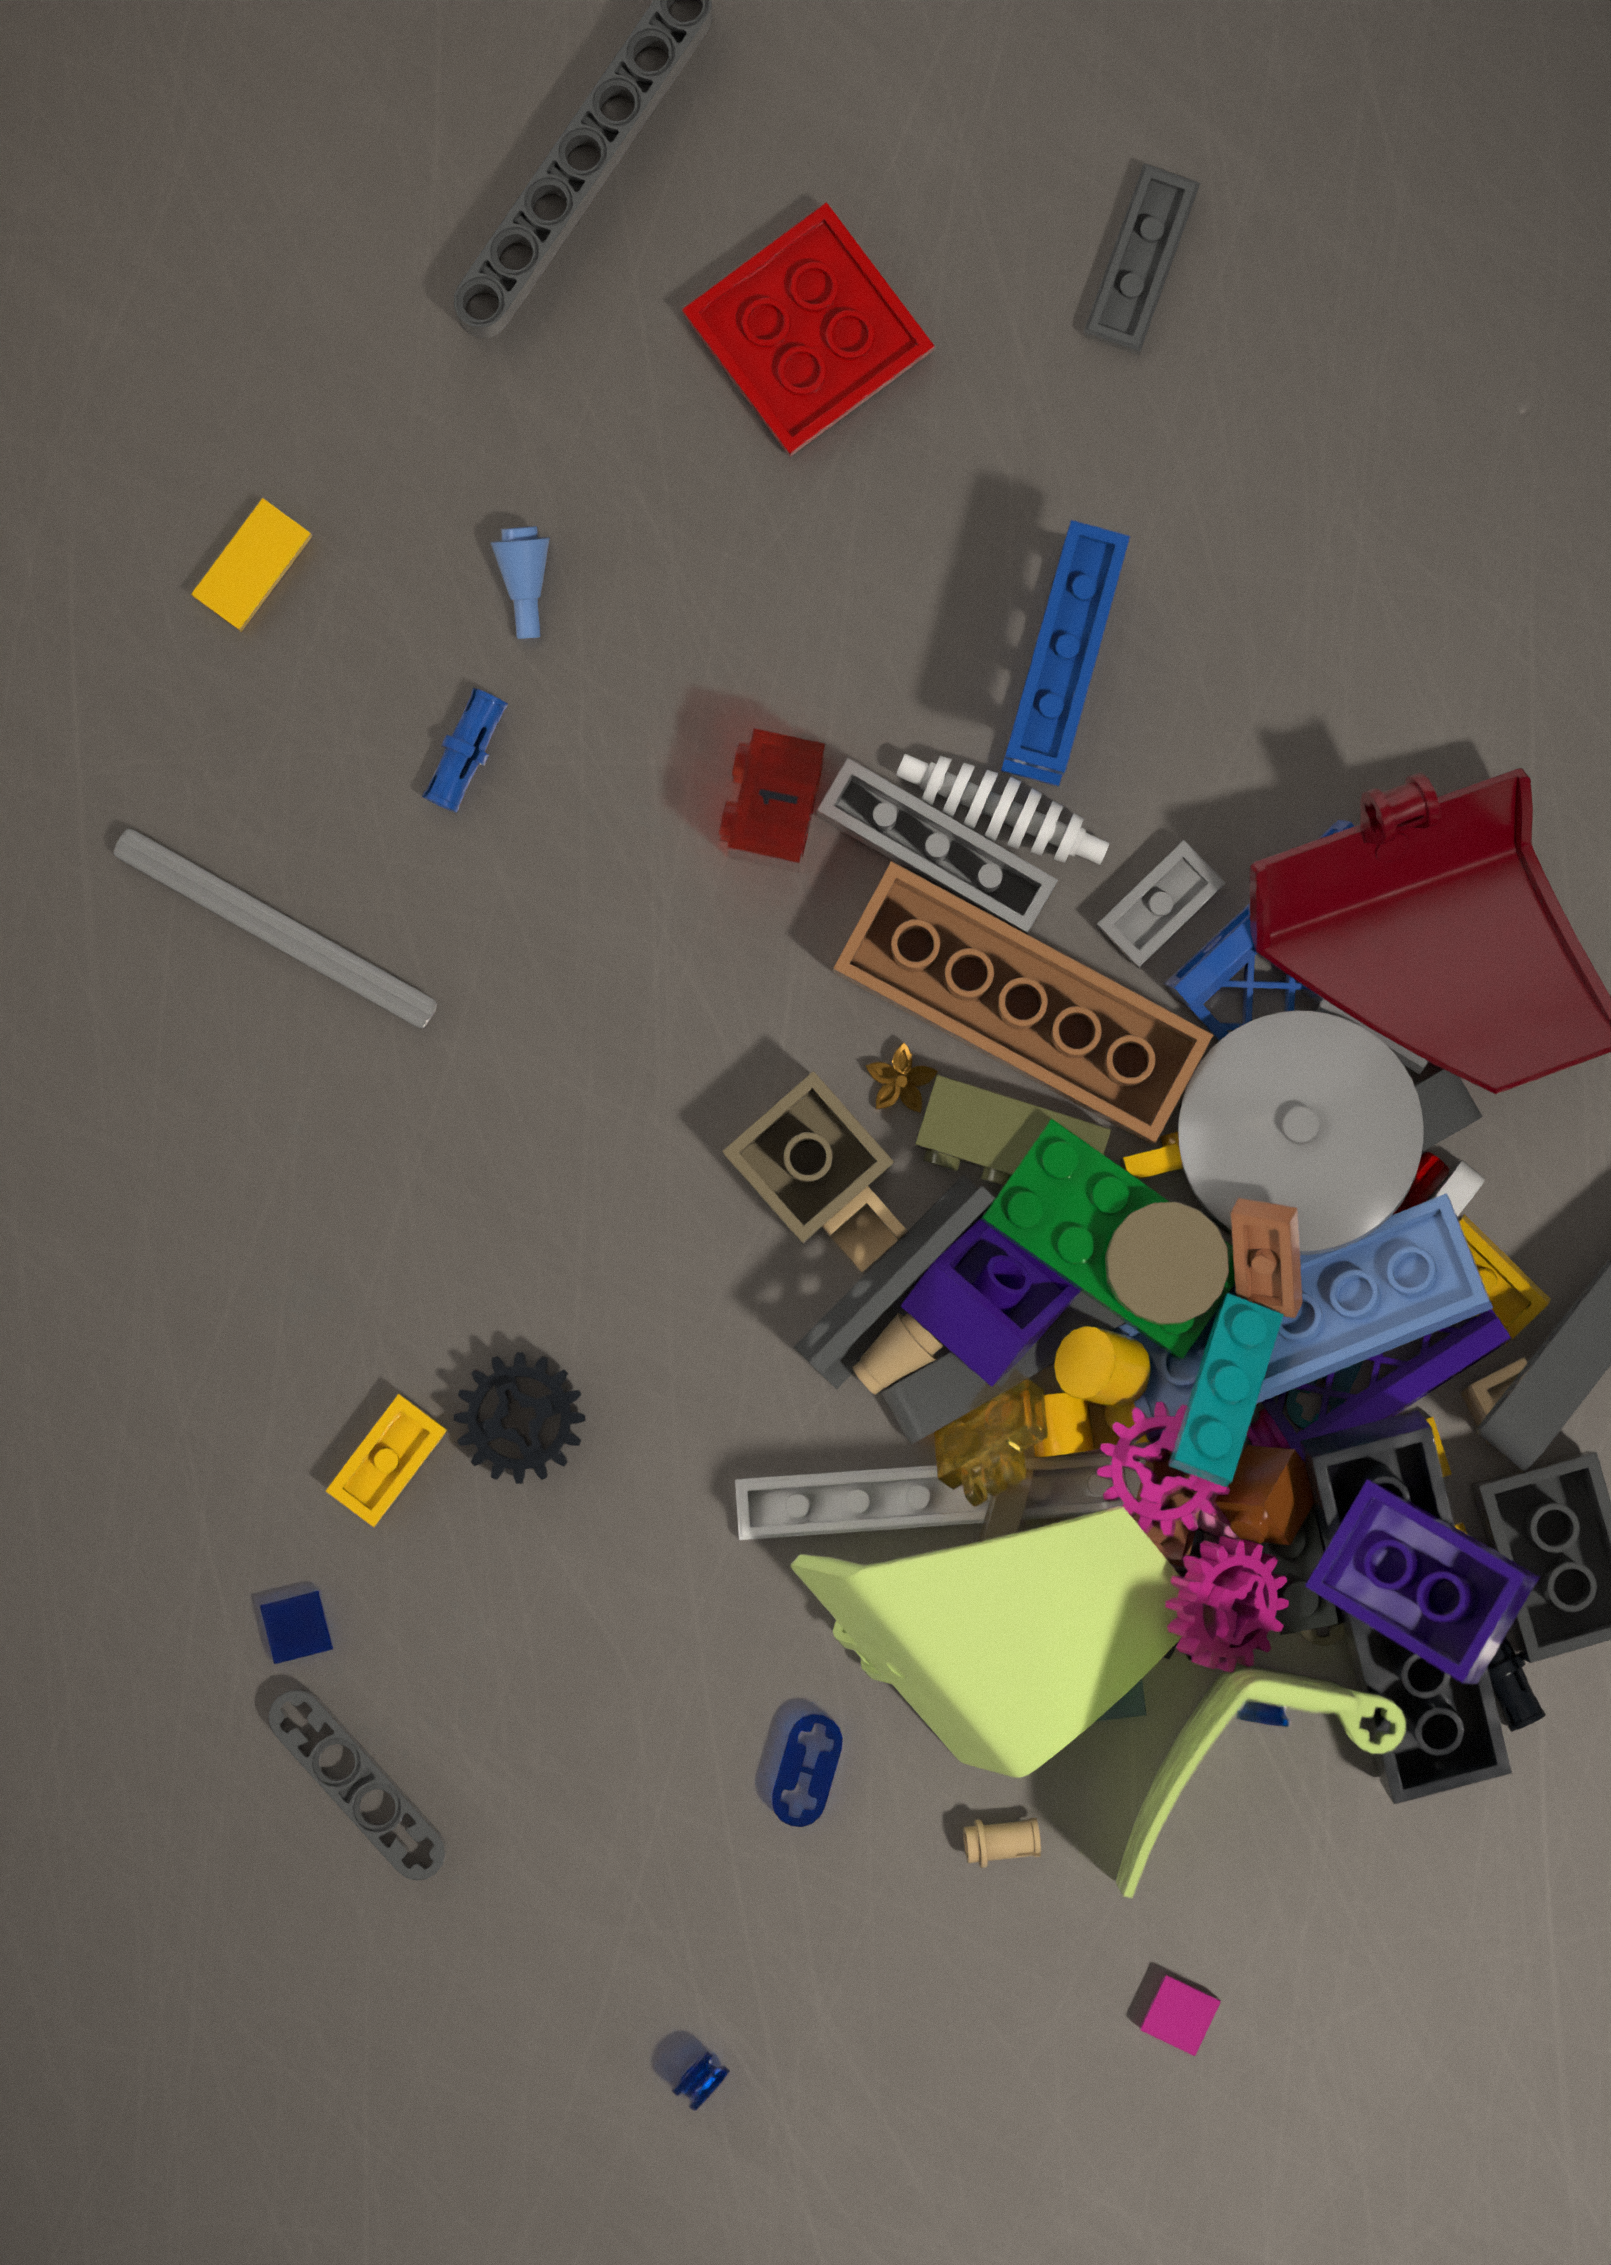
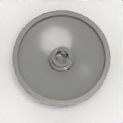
M1288 1011L1252 1020L1233 1030L1210 1049L1192 1074L1185 1090L1179 1115L1178 1140L1180 1157L1188 1183L1197 1200L1220 1226L1232 1234L1231 1211L1238 1198L1296 1207L1298 1209L1300 1255H1313L1339 1250L1352 1245L1374 1232L1393 1215L1405 1199L1416 1177L1423 1147L1424 1125L1422 1109L1413 1081L1402 1062L1382 1040L1360 1025L1342 1017L1314 1011Z

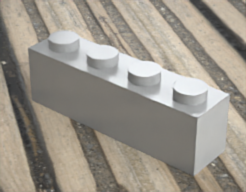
M849 758L846 759L817 809L818 818L921 878L1025 934H1028L1058 882L1051 875Z

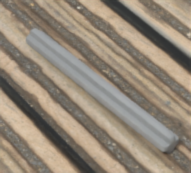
M127 829L119 838L114 849V855L123 862L418 1028H424L430 1022L437 1008V1003L433 998L137 831Z

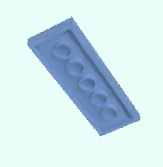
M1447 1193L1392 1215L1378 1229L1352 1245L1322 1254L1300 1255L1303 1303L1296 1318L1283 1316L1257 1403L1493 1308ZM1235 1284L1229 1291V1294L1236 1296ZM1217 1310L1187 1354L1180 1361L1127 1323L1111 1330V1332L1133 1337L1142 1343L1149 1355L1151 1366L1149 1383L1143 1395L1137 1401H1134L1135 1407L1141 1409L1148 1418L1154 1417L1156 1402L1163 1401L1168 1408L1169 1416L1175 1417L1177 1410L1182 1404L1188 1405ZM1165 1429L1147 1433L1146 1437L1153 1444L1159 1441L1162 1431Z

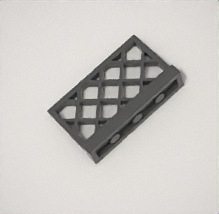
M963 1174L908 1230V1233L895 1243L794 1348L838 1389L854 1373L852 1367L861 1360L864 1353L897 1313L903 1316L908 1313L901 1305L931 1264L982 1218L995 1198L983 1186L978 1189Z

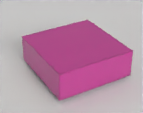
M1165 1973L1139 2029L1196 2056L1221 2000Z

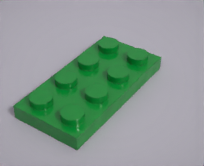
M1053 1119L1047 1123L980 1219L1179 1361L1184 1358L1214 1315L1220 1300L1226 1293H1229L1235 1284L1233 1246L1224 1240L1228 1251L1229 1272L1221 1295L1206 1312L1181 1324L1156 1325L1142 1320V1318L1126 1310L1116 1300L1106 1279L1105 1254L1114 1231L1129 1214L1152 1203L1170 1201Z

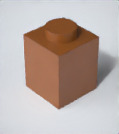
M1247 1445L1239 1458L1233 1480L1227 1486L1230 1489L1228 1495H1218L1215 1500L1218 1507L1231 1523L1232 1531L1242 1540L1257 1544L1266 1542L1291 1545L1314 1504L1305 1463L1295 1449Z

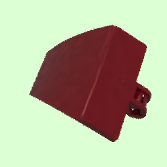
M1523 768L1509 771L1437 797L1429 778L1421 772L1408 776L1405 784L1383 792L1380 789L1373 788L1361 794L1360 825L1251 864L1250 930L1257 953L1351 1017L1436 1066L1496 1095L1611 1052V996L1578 940L1533 849L1531 779Z

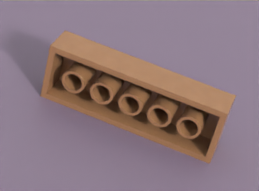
M892 861L833 968L835 975L1150 1145L1156 1143L1213 1037V1034Z

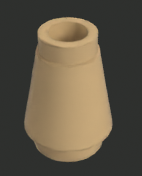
M897 1313L864 1353L861 1360L852 1368L868 1390L876 1395L883 1388L891 1386L937 1360L935 1353L944 1344L924 1329L909 1313L904 1316Z

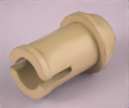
M1037 1818L983 1825L982 1819H977L974 1822V1826L963 1828L967 1863L978 1862L980 1868H986L988 1861L1030 1856L1034 1858L1041 1857V1841Z

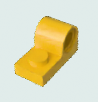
M1066 1392L1027 1397L1035 1457L1100 1449L1102 1443L1117 1445L1120 1437L1115 1433L1112 1427L1113 1424L1118 1422L1128 1429L1135 1425L1132 1415V1409L1136 1408L1134 1402L1121 1408L1073 1398ZM1144 1435L1136 1443L1149 1442V1440Z

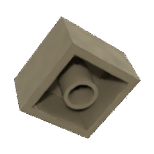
M814 1071L722 1151L723 1155L802 1244L809 1240L826 1222L894 1164V1161Z

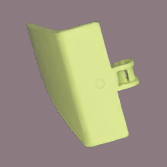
M1120 1506L990 1540L864 1566L830 1557L802 1554L790 1565L792 1570L837 1620L833 1628L834 1637L842 1646L852 1649L861 1658V1668L870 1678L892 1684L960 1762L1014 1778L1026 1776L1038 1769L1091 1726L1135 1686L1182 1637L1168 1632L1167 1626L1172 1620L1177 1618V1611L1165 1607L1167 1600L1178 1597L1179 1589L1170 1581L1172 1576L1180 1575L1125 1508Z
M1236 1664L1234 1672L1223 1671L1201 1699L1178 1734L1145 1797L1129 1836L1115 1882L1124 1897H1133L1150 1851L1181 1790L1207 1750L1247 1699L1311 1712H1335L1348 1737L1361 1749L1372 1754L1389 1752L1395 1749L1402 1741L1405 1734V1718L1402 1711L1393 1702L1384 1697L1346 1689L1329 1680L1253 1665L1247 1667ZM1375 1708H1381V1716L1390 1721L1388 1732L1378 1731L1375 1740H1369V1732L1360 1727V1720L1362 1717H1372Z

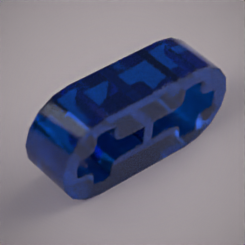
M812 1712L801 1716L794 1722L788 1735L773 1787L772 1806L774 1812L782 1822L793 1827H804L820 1818L826 1806L842 1751L843 1736L840 1726L832 1717L824 1713ZM818 1723L826 1726L825 1736L833 1740V1746L831 1750L820 1749L815 1765L811 1767L803 1764L807 1749L805 1743L798 1741V1736L801 1731L811 1732L814 1724ZM800 1772L812 1775L808 1786V1795L817 1799L814 1808L804 1807L800 1816L792 1815L789 1813V1802L781 1799V1794L784 1789L793 1791L797 1786Z

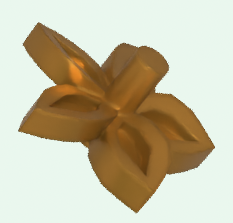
M904 1042L894 1052L892 1066L885 1062H874L865 1065L872 1078L884 1084L876 1095V1109L892 1106L900 1096L901 1101L907 1108L921 1113L923 1099L916 1086L929 1083L937 1074V1070L926 1065L912 1067V1054Z

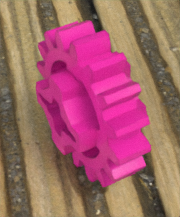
M1163 1401L1156 1402L1154 1417L1148 1418L1138 1407L1132 1409L1135 1425L1128 1429L1123 1424L1115 1422L1112 1427L1120 1437L1117 1445L1102 1443L1100 1447L1101 1451L1112 1457L1111 1465L1097 1469L1099 1477L1113 1480L1114 1484L1102 1494L1107 1502L1121 1499L1124 1502L1121 1507H1124L1131 1517L1136 1513L1140 1515L1138 1525L1146 1534L1153 1528L1155 1521L1160 1522L1163 1534L1167 1537L1174 1535L1175 1522L1182 1520L1191 1531L1198 1529L1195 1514L1202 1510L1214 1517L1218 1511L1210 1501L1213 1493L1228 1495L1230 1491L1227 1486L1223 1487L1184 1471L1182 1472L1190 1476L1189 1479L1180 1476L1176 1478L1166 1476L1162 1485H1158L1159 1476L1153 1473L1145 1464L1140 1463L1141 1460L1151 1463L1154 1460L1164 1462L1168 1454H1172L1187 1408L1183 1404L1177 1410L1175 1417L1169 1416L1168 1408ZM1165 1429L1162 1431L1159 1441L1143 1449L1133 1446L1147 1433ZM1125 1468L1137 1472L1143 1484L1140 1502L1133 1496L1127 1485ZM1185 1490L1196 1492L1195 1496L1184 1505L1164 1510L1167 1508L1171 1497Z
M1221 1536L1218 1544L1203 1541L1200 1543V1559L1189 1555L1183 1558L1184 1565L1188 1570L1185 1577L1172 1576L1170 1582L1179 1589L1177 1598L1167 1600L1165 1607L1177 1611V1618L1168 1624L1167 1629L1168 1632L1182 1636L1176 1648L1179 1652L1191 1655V1662L1211 1669L1217 1668L1226 1672H1234L1236 1663L1247 1667L1254 1665V1649L1267 1653L1271 1650L1270 1642L1266 1636L1270 1630L1282 1631L1283 1625L1279 1620L1275 1619L1277 1610L1288 1607L1289 1601L1277 1597V1590L1287 1582L1286 1576L1272 1572L1278 1559L1273 1555L1262 1553V1545L1229 1536Z

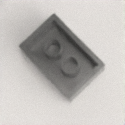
M1585 1451L1533 1466L1525 1471L1519 1470L1471 1484L1489 1547L1539 1576L1537 1583L1512 1624L1523 1660L1533 1663L1611 1640V1499L1597 1452Z

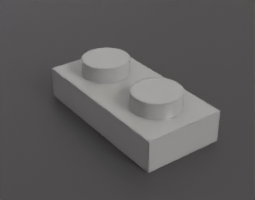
M1183 840L1096 926L1139 968L1226 883Z

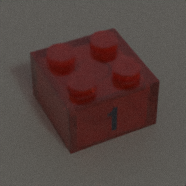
M756 728L753 729L750 743L739 740L732 770V782L741 784L738 802L726 800L719 829L720 841L728 843L729 858L800 873L825 760V743Z

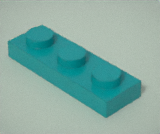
M1229 1293L1223 1296L1218 1306L1168 1466L1223 1487L1228 1486L1232 1482L1284 1314Z

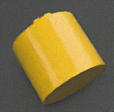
M1087 1326L1073 1330L1062 1340L1056 1352L1054 1363L1056 1380L1064 1392L1073 1398L1119 1408L1132 1404L1143 1395L1147 1389L1151 1371L1149 1355L1142 1343L1130 1336Z

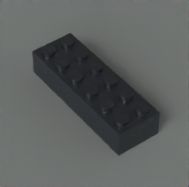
M1418 1410L1300 1441L1325 1550L1328 1548L1367 1479L1455 1527L1432 1427ZM1339 1607L1359 1691L1376 1694L1388 1699L1402 1711L1405 1718V1734L1398 1746L1384 1754H1374L1381 1785L1393 1804L1512 1773L1488 1668H1486L1477 1684L1462 1683ZM1375 1708L1372 1717H1365L1370 1740H1375L1378 1731L1388 1732L1390 1721L1381 1716V1708Z

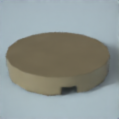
M1178 1202L1152 1203L1129 1214L1114 1231L1105 1254L1106 1279L1116 1300L1135 1316L1156 1325L1181 1324L1206 1312L1221 1295L1229 1272L1227 1246L1218 1227L1200 1210Z

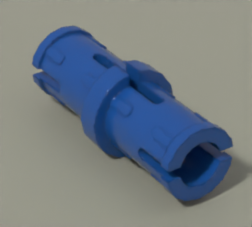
M472 689L471 696L452 736L446 735L441 744L445 751L426 791L422 795L423 798L449 811L458 812L459 805L478 765L485 766L489 754L485 750L504 710L508 707V703L480 689Z

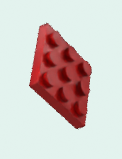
M827 202L682 309L684 317L789 457L935 349L934 344Z

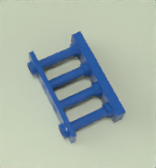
M1070 521L1001 772L1056 787L1060 786L1062 775L1065 774L1130 536L1078 521Z

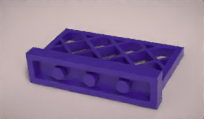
M1490 1309L1480 1313L1479 1316L1460 1328L1448 1326L1438 1330V1332L1448 1333L1449 1335L1431 1347L1429 1345L1432 1333L1424 1336L1421 1353L1408 1362L1384 1357L1383 1353L1366 1359L1374 1362L1370 1385L1357 1395L1332 1390L1335 1372L1327 1375L1325 1388L1308 1384L1294 1388L1323 1395L1318 1420L1298 1433L1295 1432L1283 1414L1287 1392L1279 1394L1277 1403L1273 1397L1261 1403L1282 1432L1291 1449H1295L1304 1461L1300 1441L1394 1417L1511 1341V1336L1494 1311ZM1381 1363L1398 1367L1378 1380ZM1330 1396L1348 1400L1327 1413Z

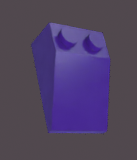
M1367 1479L1305 1587L1462 1683L1477 1684L1537 1583L1539 1576L1486 1544Z

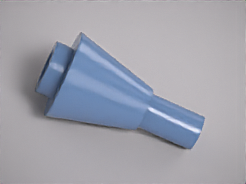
M537 526L501 529L502 541L490 543L510 600L514 601L517 639L541 637L537 598L541 597L550 537H538Z

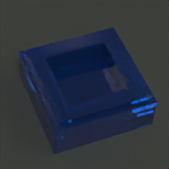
M320 1590L260 1605L274 1664L335 1649Z

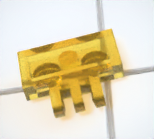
M1027 1379L935 1431L938 1480L952 1490L963 1485L967 1501L975 1507L988 1500V1493L996 1496L1006 1491L1007 1482L1014 1486L1026 1479L1024 1450L1048 1438L1044 1390L1030 1379Z

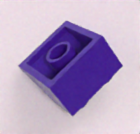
M979 1220L931 1264L901 1307L917 1320L924 1329L929 1331L961 1359L969 1369L993 1387L1025 1356L1081 1291Z

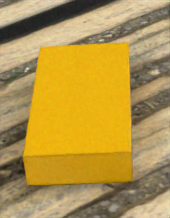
M262 498L191 595L242 632L313 536L305 528Z

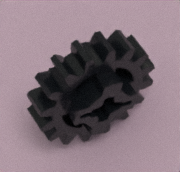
M516 1352L513 1367H506L504 1361L499 1356L493 1357V1374L487 1376L478 1369L471 1373L474 1381L479 1385L475 1392L459 1390L458 1396L463 1401L469 1403V1408L467 1412L454 1414L453 1421L468 1424L469 1432L462 1435L457 1441L459 1446L475 1444L478 1451L471 1460L474 1466L485 1462L487 1459L494 1463L491 1470V1478L499 1479L505 1469L508 1468L513 1469L515 1483L523 1484L526 1477V1469L533 1468L537 1476L543 1480L548 1477L546 1462L552 1459L555 1463L564 1467L569 1461L561 1450L565 1444L580 1446L582 1439L570 1432L572 1424L586 1421L585 1414L572 1412L571 1403L577 1401L582 1396L580 1390L565 1392L562 1384L566 1381L569 1373L564 1369L557 1372L554 1376L547 1374L549 1358L542 1356L536 1362L534 1368L527 1366L524 1352ZM521 1376L535 1379L549 1388L552 1393L536 1398L522 1392L516 1377ZM495 1386L499 1403L493 1417L480 1422L482 1402L487 1393ZM509 1390L514 1400H518L522 1408L533 1407L536 1412V1418L528 1422L531 1431L528 1435L532 1445H529L526 1435H522L518 1427L508 1429L504 1423V1418L512 1413L510 1406L512 1401L508 1394ZM560 1413L561 1421L558 1434L553 1443L545 1450L540 1436L547 1418ZM500 1437L518 1444L524 1459L504 1456L493 1449L488 1442Z

